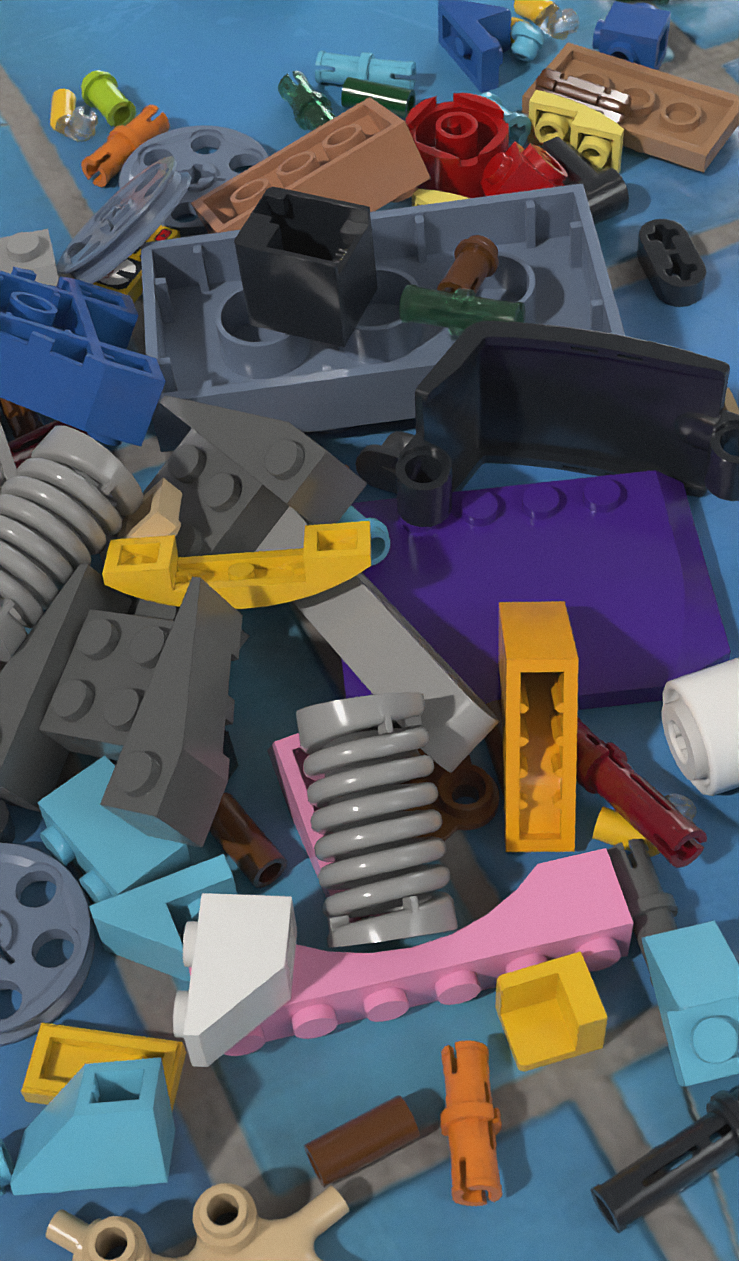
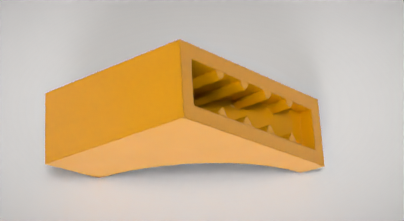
M565 601L499 602L498 664L503 729L504 841L506 852H575L579 658Z

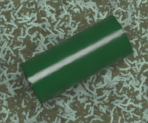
M353 77L346 78L341 93L343 107L352 108L371 97L401 119H406L408 113L415 107L416 100L415 91L412 89Z

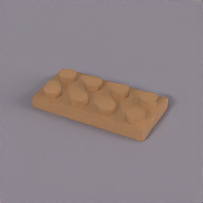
M568 42L546 67V69L549 68L564 73V79L566 80L571 75L607 87V93L609 94L612 89L629 94L632 98L630 114L623 124H618L624 128L623 146L639 153H646L676 163L684 168H691L704 173L739 125L738 95ZM536 80L522 96V113L528 115L529 101L535 92Z

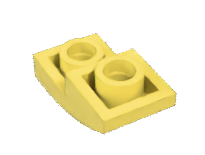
M535 90L529 101L531 132L528 136V143L542 146L544 142L559 136L565 143H570L598 171L605 168H613L618 173L620 172L624 128L586 105L559 95Z

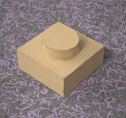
M162 478L144 495L143 504L133 514L127 515L122 520V529L118 532L117 539L175 535L176 537L181 527V522L178 519L182 492L165 478Z

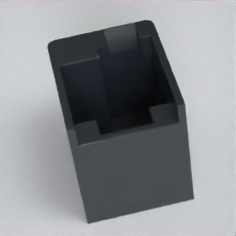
M270 187L265 191L234 240L249 324L255 327L345 347L378 289L370 207L293 190Z

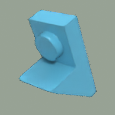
M224 854L90 905L89 908L105 951L190 982L189 967L184 966L183 944L179 934L184 933L187 921H198L202 893L237 894L233 874Z
M710 921L642 937L641 940L678 1085L686 1087L739 1074V964L716 922Z

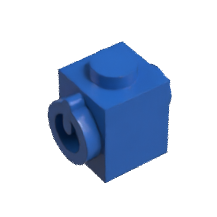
M614 1L606 19H599L596 24L592 47L601 53L659 70L667 53L671 12L657 9L648 3L628 4Z

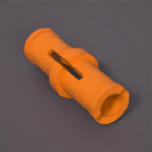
M151 104L147 105L126 126H116L109 133L108 141L82 161L81 167L87 179L89 180L99 171L101 174L94 179L93 184L98 187L107 185L110 179L121 171L125 161L133 151L149 139L169 131L170 123L166 114L162 112L152 121L151 117L158 112L159 107Z
M477 1041L455 1042L457 1058L454 1057V1048L450 1045L445 1046L441 1051L446 1088V1108L440 1114L441 1134L449 1138L452 1166V1200L465 1206L487 1205L485 1190L488 1191V1198L492 1202H496L502 1197V1185L500 1184L496 1152V1135L501 1131L502 1126L501 1114L497 1107L493 1108L488 1047Z

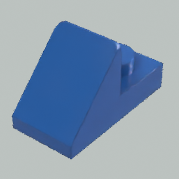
M438 0V42L481 93L499 88V66L503 63V53L510 49L511 11L505 7L464 0Z

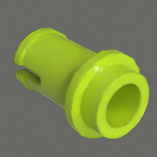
M95 70L84 77L81 84L84 102L91 108H97L111 127L113 125L114 127L126 126L134 119L136 115L135 105L118 89L117 80L112 74Z

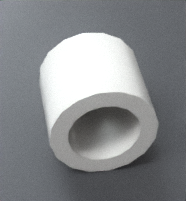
M738 657L670 680L666 683L662 693V724L669 749L682 774L704 795L714 796L739 787Z

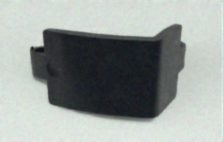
M490 320L471 324L463 331L415 390L416 434L399 453V460L396 464L397 511L403 520L419 527H430L443 522L452 510V492L461 491L484 463L553 468L596 476L657 470L682 482L686 495L703 497L707 490H709L711 494L719 499L739 501V415L723 409L730 366L726 362L681 348L607 332L525 322Z

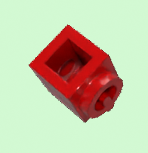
M515 141L505 153L499 152L489 161L484 169L483 178L480 183L485 196L564 186L563 182L568 177V174L541 147L530 143L524 149Z

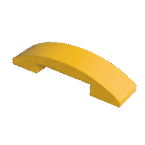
M370 521L305 525L304 548L190 557H178L175 535L112 539L109 543L102 572L104 585L143 600L180 607L192 577H199L235 609L267 607L287 603L333 588L371 566Z

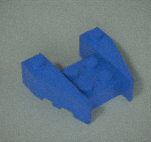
M13 267L11 274L0 271V398L86 431L90 437L101 443L119 446L122 442L141 447L166 381L156 358L126 350L139 316L131 296L62 276L59 277L57 286L42 284L35 281L37 275L34 271Z

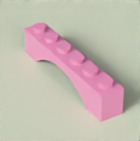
M604 848L537 864L518 889L487 915L451 935L415 947L375 953L329 952L296 944L291 999L224 1054L228 1056L247 1055L262 1048L265 1042L294 1035L301 1039L318 1038L336 1029L337 1025L365 1018L373 1022L389 1021L402 1016L411 1007L436 1001L444 1005L464 1003L476 997L482 990L495 988L496 979L502 974L580 951L589 972L612 966L621 957L628 956L633 920L607 849ZM189 967L190 977H191L192 967Z

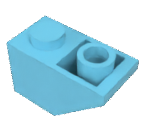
M161 1057L85 1064L24 1130L10 1182L13 1196L168 1183L175 1125Z

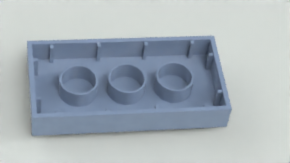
M583 183L370 212L378 289L345 347L255 327L249 324L234 243L240 230L143 243L141 245L146 356L157 359L166 381L152 417L160 451L176 450L192 429L160 403L164 395L287 421L303 433L336 434L347 431L354 426L415 418V390L463 331L476 322L491 320L536 323L625 336ZM472 235L485 236L498 248V269L492 276L484 279L474 297L472 305L467 310L460 311L449 308L440 300L442 295H437L436 291L437 286L444 279L455 261V248L461 240L467 239Z

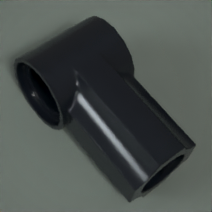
M559 136L543 143L542 149L548 152L568 174V177L563 182L564 186L583 183L594 225L624 213L628 209L629 194L627 186L615 169L605 168L598 171L570 143H565Z

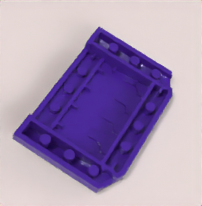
M657 470L452 492V510L449 516L443 522L430 527L411 525L403 520L397 511V498L351 504L364 517L375 518L387 527L390 538V549L386 557L381 562L362 571L363 574L485 704L501 699L498 664L499 602L565 601L579 658L578 710L663 701L662 693L668 681L729 661L731 650L684 484ZM341 658L346 699L373 695Z

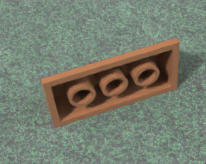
M369 97L191 202V205L208 233L212 234L241 230L265 191L270 187H278L369 206L370 212H374L390 202L397 203L411 197L417 190V186L430 179V175L406 122Z

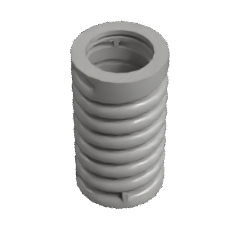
M55 426L32 451L31 458L26 459L17 468V475L10 477L1 486L0 661L8 662L28 635L24 627L32 629L44 614L43 609L47 610L80 564L91 566V555L99 554L106 548V535L117 534L122 529V520L127 515L135 513L143 504L144 496L141 487L124 464L93 438L68 426Z
M399 692L360 696L320 703L296 711L300 748L309 754L303 763L304 774L308 778L315 780V782L309 785L307 800L311 805L321 808L313 813L310 820L311 828L318 834L326 835L316 842L314 847L315 856L318 860L332 862L321 868L318 874L319 884L329 890H345L327 897L322 905L323 914L328 919L329 934L327 936V946L329 948L396 940L458 929L453 898L448 893L436 891L449 883V870L441 864H425L439 860L445 855V842L438 837H415L437 831L442 825L441 815L433 809L400 811L435 802L438 797L437 787L430 782L387 785L429 776L434 770L433 760L427 755L377 759L419 749L429 743L430 736L426 728L415 727L422 725L421 714L425 710L424 695L422 693ZM401 720L402 728L393 729L392 722ZM378 726V730L356 732L362 729ZM387 913V914L380 915V916H376V917H375V916H368V915H376V914ZM361 917V921L349 922V918Z

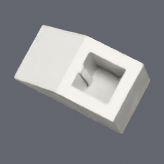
M202 893L198 921H187L183 937L184 966L192 967L189 991H177L173 1012L174 1036L176 1038H184L192 1066H210L291 999L297 939L292 896Z

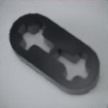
M655 219L645 223L639 232L637 257L656 296L660 301L670 306L686 307L695 304L703 295L706 268L686 229L681 224L668 219Z

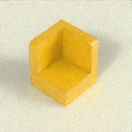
M581 951L497 977L495 1009L516 1066L520 1071H529L603 1048L608 1017Z

